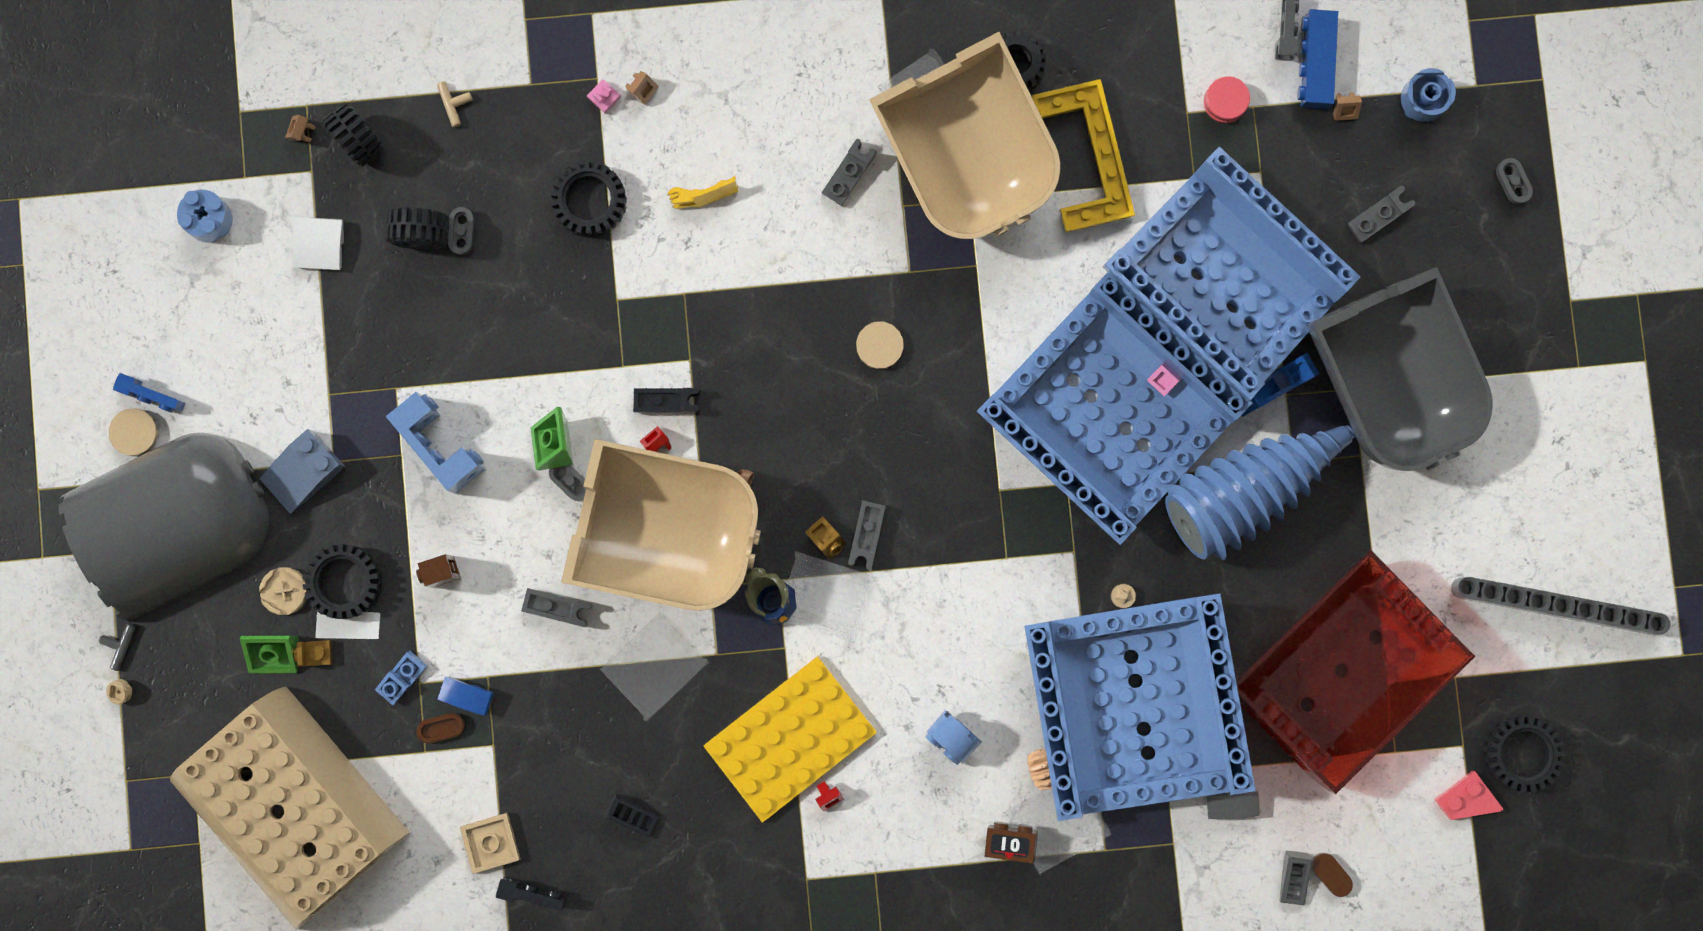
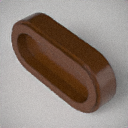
M450 713L423 720L419 723L416 732L422 742L434 743L460 736L465 730L466 723L460 714Z
M1318 853L1313 857L1311 868L1330 893L1337 897L1347 896L1352 891L1353 882L1336 859L1328 853Z

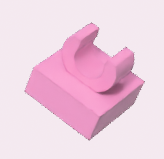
M604 79L587 95L588 99L604 114L621 98L620 94Z
M1164 362L1147 381L1165 396L1182 378Z

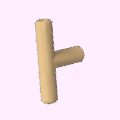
M439 82L437 87L451 125L454 128L459 127L461 122L455 107L471 102L473 100L472 96L468 92L451 98L446 82Z

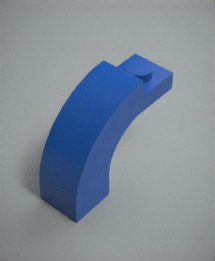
M1308 353L1273 372L1264 381L1265 385L1250 400L1252 404L1242 414V417L1317 376L1319 372Z

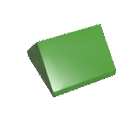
M557 406L530 427L535 468L538 471L573 465L568 422L562 408Z
M298 636L240 637L249 674L297 673L298 663L294 660V648L297 647Z

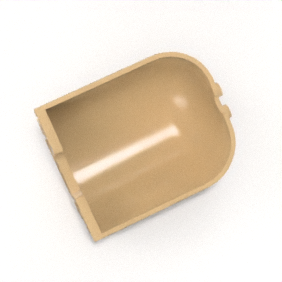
M997 32L957 53V58L916 80L911 77L869 99L927 218L940 231L956 238L974 239L992 233L1000 236L1009 231L1008 226L1016 222L1018 225L1031 220L1030 214L1042 207L1052 196L1060 176V159L1057 148L1000 32Z
M594 439L583 486L586 489L576 535L572 534L561 583L693 611L713 609L731 599L741 587L748 568L753 569L756 556L752 554L753 544L758 545L761 534L760 530H756L758 507L755 495L749 484L738 473L723 466Z

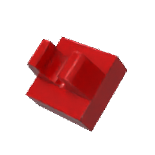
M658 426L640 440L644 448L649 451L658 452L661 446H665L668 450L672 448L669 439Z
M825 781L817 785L821 796L815 800L823 812L845 800L837 787L830 789Z

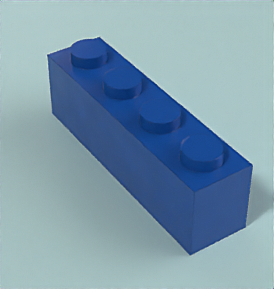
M1310 9L1301 20V31H1304V40H1301L1300 54H1303V63L1299 65L1298 74L1299 77H1302V86L1298 88L1297 99L1301 100V108L1329 110L1334 104L1338 11Z

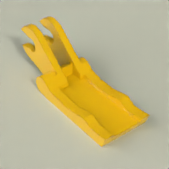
M736 176L728 180H721L714 186L702 190H687L674 187L669 190L667 195H671L669 200H672L673 208H699L737 193L738 184Z

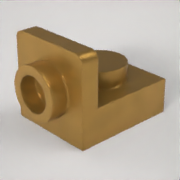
M823 516L805 531L828 559L838 555L846 545L843 538Z
M332 640L297 642V647L294 648V660L298 663V667L333 664Z

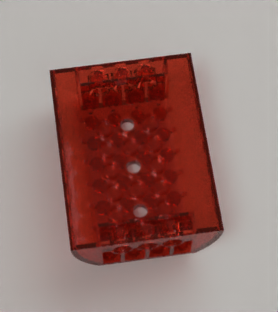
M1369 550L1236 680L1240 706L1307 775L1331 793L1337 794L1476 656L1372 550ZM1373 630L1378 631L1381 635V640L1378 644H1373L1369 640V634ZM1338 664H1343L1347 668V673L1342 678L1335 674V667ZM1305 697L1310 698L1313 702V707L1309 711H1304L1301 708V701Z

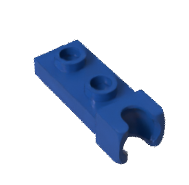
M122 373L118 374L113 386L114 391L133 398L137 396V400L147 404H151L152 401L160 403V409L173 413L174 409L183 410L185 402L141 386L143 381Z

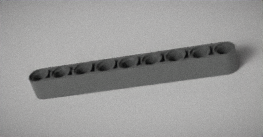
M1460 577L1455 579L1451 585L1453 595L1460 599L1648 635L1665 634L1671 626L1669 618L1663 613L1485 579ZM1464 581L1470 587L1467 594H1464L1461 590V585ZM1487 586H1490L1493 590V596L1490 599L1485 595ZM1511 591H1514L1517 595L1514 603L1509 600V593ZM1535 595L1540 598L1538 608L1533 605L1532 601ZM1558 600L1564 603L1562 612L1557 610L1556 604ZM1583 604L1587 606L1588 613L1585 617L1580 612V608ZM1606 609H1609L1611 612V619L1609 621L1604 617ZM1631 613L1635 617L1633 625H1630L1628 622V616ZM1654 618L1659 622L1656 630L1652 627V620Z

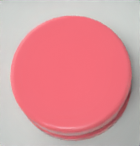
M1231 76L1215 80L1209 86L1204 96V108L1207 114L1213 120L1220 123H1231L1238 120L1245 113L1250 103V93L1247 86L1240 79Z

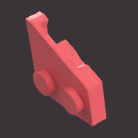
M1475 771L1468 773L1434 799L1450 820L1503 810Z

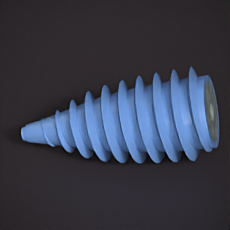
M1347 425L1325 432L1318 431L1315 435L1311 436L1300 433L1296 439L1289 435H1280L1277 441L1264 438L1259 446L1246 444L1242 452L1232 450L1227 454L1226 460L1215 458L1212 460L1210 467L1201 465L1196 468L1195 476L1187 473L1183 474L1179 485H1171L1169 487L1168 496L1165 499L1169 518L1181 540L1194 555L1200 559H1206L1213 554L1218 559L1225 560V546L1228 545L1233 550L1240 551L1241 536L1253 542L1256 539V526L1266 532L1270 530V516L1278 521L1284 520V505L1296 510L1298 507L1296 495L1300 493L1305 497L1310 496V481L1313 479L1316 482H1321L1320 472L1325 466H1331L1330 461L1352 442L1355 434L1351 427Z

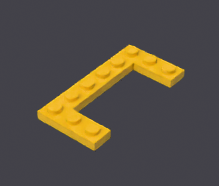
M1101 79L1032 95L1031 97L1042 119L1083 110L1105 196L1103 199L1061 208L1059 211L1065 233L1134 217L1135 212Z

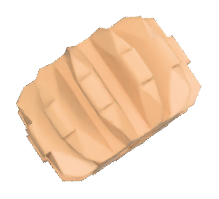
M1041 748L1028 755L1027 764L1034 785L1040 790L1052 789L1047 755L1045 748Z

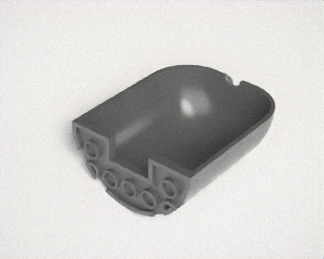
M1437 267L1386 287V289L1364 296L1307 325L1359 445L1367 456L1379 465L1397 471H1414L1422 468L1429 470L1439 466V459L1443 457L1446 460H1450L1459 456L1460 450L1475 443L1487 429L1493 409L1491 389Z
M190 433L175 438L63 494L60 497L63 502L59 504V515L67 524L62 528L82 573L89 583L92 582L99 588L97 594L107 607L112 606L116 608V615L128 622L249 562L257 555L265 543L269 531V512L262 497L264 490L258 481L254 483L251 479L250 474L254 473L250 462L248 460L245 461L240 451L231 442L210 433Z

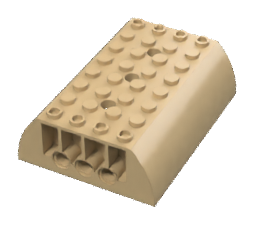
M286 686L274 690L252 703L176 768L170 778L171 783L295 930L300 929L410 833ZM244 767H249L253 772V776L249 781H245L241 777V770ZM276 804L284 808V815L280 819L274 817L272 809ZM307 842H311L316 846L314 856H308L304 852V846Z

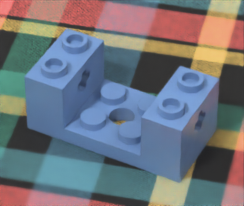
M415 392L386 417L444 488L449 492L457 494L486 470L481 465L484 463V460L476 451L472 449L467 450L463 447L447 460L438 451L436 452L434 449H431L429 447L432 444L425 434L420 432L440 416L436 410L439 406L430 396Z

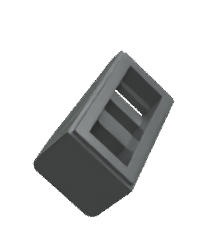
M1285 851L1280 903L1305 905L1313 861L1308 853ZM1291 871H1298L1302 873L1301 875L1291 874ZM1290 881L1300 882V885L1289 884V882H1290ZM1288 890H1291V891H1299V895H1293V894H1287V893H1288Z

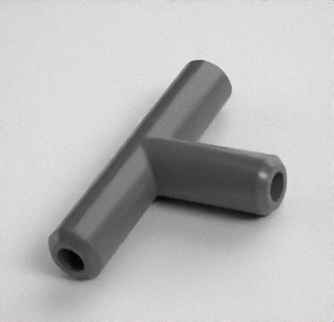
M126 624L120 641L106 635L100 636L99 644L116 650L110 669L119 671L136 629L135 625Z

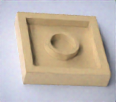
M508 812L460 826L472 874L521 859Z

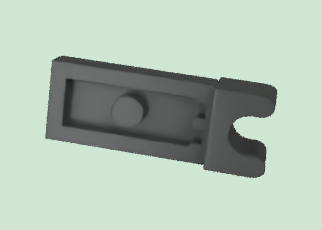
M1282 0L1280 38L1275 43L1276 60L1292 61L1294 55L1297 56L1298 38H1294V36H1297L1298 22H1295V13H1298L1299 0Z
M858 138L854 141L847 155L821 192L841 207L877 154L874 148L870 149L865 155L860 154L859 149L862 143Z
M1400 186L1346 224L1360 243L1416 205L1414 200L1408 203H1402L1399 200L1400 194L1405 191L1404 186Z
M862 500L848 562L849 566H853L856 558L862 556L866 559V569L872 570L885 505Z
M527 588L521 611L587 627V621L580 619L578 614L581 609H591L592 604Z

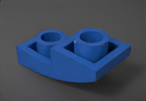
M445 676L438 700L476 714L487 716L494 693L477 685H469L455 678Z

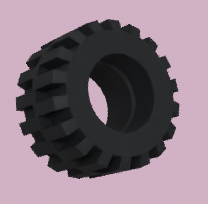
M1010 31L1006 32L1002 38L1010 54H1020L1028 61V70L1020 75L1030 92L1032 87L1035 88L1038 85L1045 69L1046 54H1043L1044 48L1042 44L1038 46V40L1035 37L1030 39L1029 33L1025 32L1023 36L1020 35V31H1015L1013 35H1011Z
M346 102L322 120L324 127L348 156L361 167L384 150L382 141L353 107Z
M401 207L389 210L386 241L394 246L421 250L441 249L447 246L449 217L440 211L425 208Z

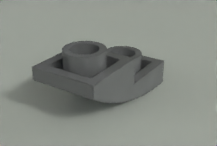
M1258 791L1234 795L1221 793L1206 796L1208 819H1234L1260 815Z

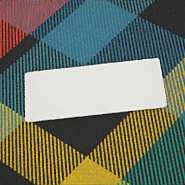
M317 612L315 638L378 639L380 613L363 612L362 615L352 617L351 619H335Z

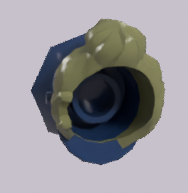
M756 567L751 569L745 577L748 584L745 590V597L749 607L758 618L769 626L786 623L797 609L795 589L776 574H767L763 568Z

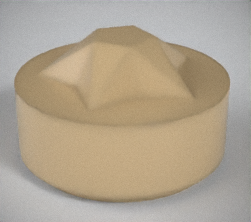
M1127 584L1117 585L1111 592V600L1119 608L1130 607L1136 598L1134 589Z
M118 679L108 684L106 693L112 703L120 705L131 699L132 689L127 681Z

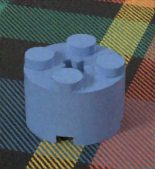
M1427 68L1415 74L1405 84L1401 93V104L1408 118L1429 122L1437 119L1449 109L1455 100L1456 89L1454 82L1444 74L1445 72L1435 68Z
M209 190L188 191L178 205V224L198 241L205 243L215 242L217 239L228 234L231 229L233 216L229 206L218 195Z
M946 709L926 731L928 734L925 737L935 747L939 749L945 748L946 750L943 754L957 765L960 762L963 764L982 743L976 735L958 719H955Z

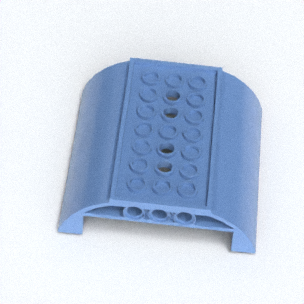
M1220 147L1206 159L1190 179L1103 266L1114 279L1247 402L1265 385L1264 381L1309 332L1307 325L1321 318L1360 278L1349 265ZM1174 255H1179L1183 259V264L1177 263L1174 260ZM1191 271L1198 272L1201 280L1194 279ZM1226 304H1232L1236 309V313L1230 312ZM1244 320L1251 321L1254 328H1247Z
M1107 272L1092 288L1090 293L1011 377L991 395L977 412L1121 545L1137 528L1136 525L1168 492L1169 487L1181 478L1223 431L1246 411L1252 402H1247ZM1164 362L1182 378L1165 396L1147 381ZM1076 374L1080 379L1079 385L1076 387L1068 385L1067 376ZM1087 390H1093L1097 394L1096 402L1088 403L1084 398V393ZM1126 422L1131 425L1132 432L1130 435L1125 436L1120 433L1119 426L1121 423ZM1139 439H1146L1149 442L1150 447L1148 451L1141 452L1138 450L1137 441Z
M1221 594L1150 604L1024 626L1058 821L1082 818L1083 814L1228 792L1234 795L1256 791ZM1135 650L1138 653V661L1134 664L1127 663L1124 659L1126 651ZM1139 674L1143 679L1142 685L1137 688L1130 686L1128 682L1130 675ZM1140 722L1150 724L1151 732L1148 735L1143 736L1137 732V725ZM1143 747H1153L1155 756L1149 760L1144 759L1141 755Z

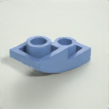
M408 651L394 669L388 672L375 691L390 704L395 705L428 665L413 652Z

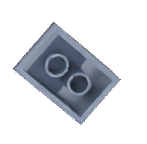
M306 429L288 445L259 479L290 514H293L342 471L345 465L315 431Z

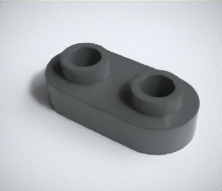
M1507 158L1500 162L1496 168V175L1507 198L1514 204L1525 203L1532 197L1533 189L1521 163L1514 158ZM1505 168L1510 169L1511 175L1505 173ZM1515 189L1521 191L1520 197L1515 194Z
M465 207L454 209L449 217L448 246L453 253L460 256L468 254L472 250L474 242L475 218L472 212ZM461 217L467 218L465 224H459ZM464 240L465 246L459 248L458 242Z
M571 465L549 469L550 479L569 498L578 502L584 501L586 489L583 486L585 478ZM561 469L566 471V475L563 478L558 476V471ZM578 485L583 487L581 494L575 492V488Z

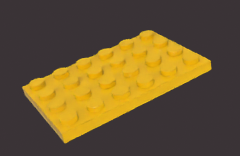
M817 656L703 746L763 823L877 732Z

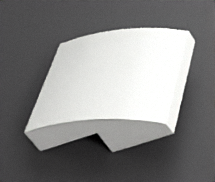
M295 217L292 241V267L340 270L342 268L341 245L344 243L343 220Z

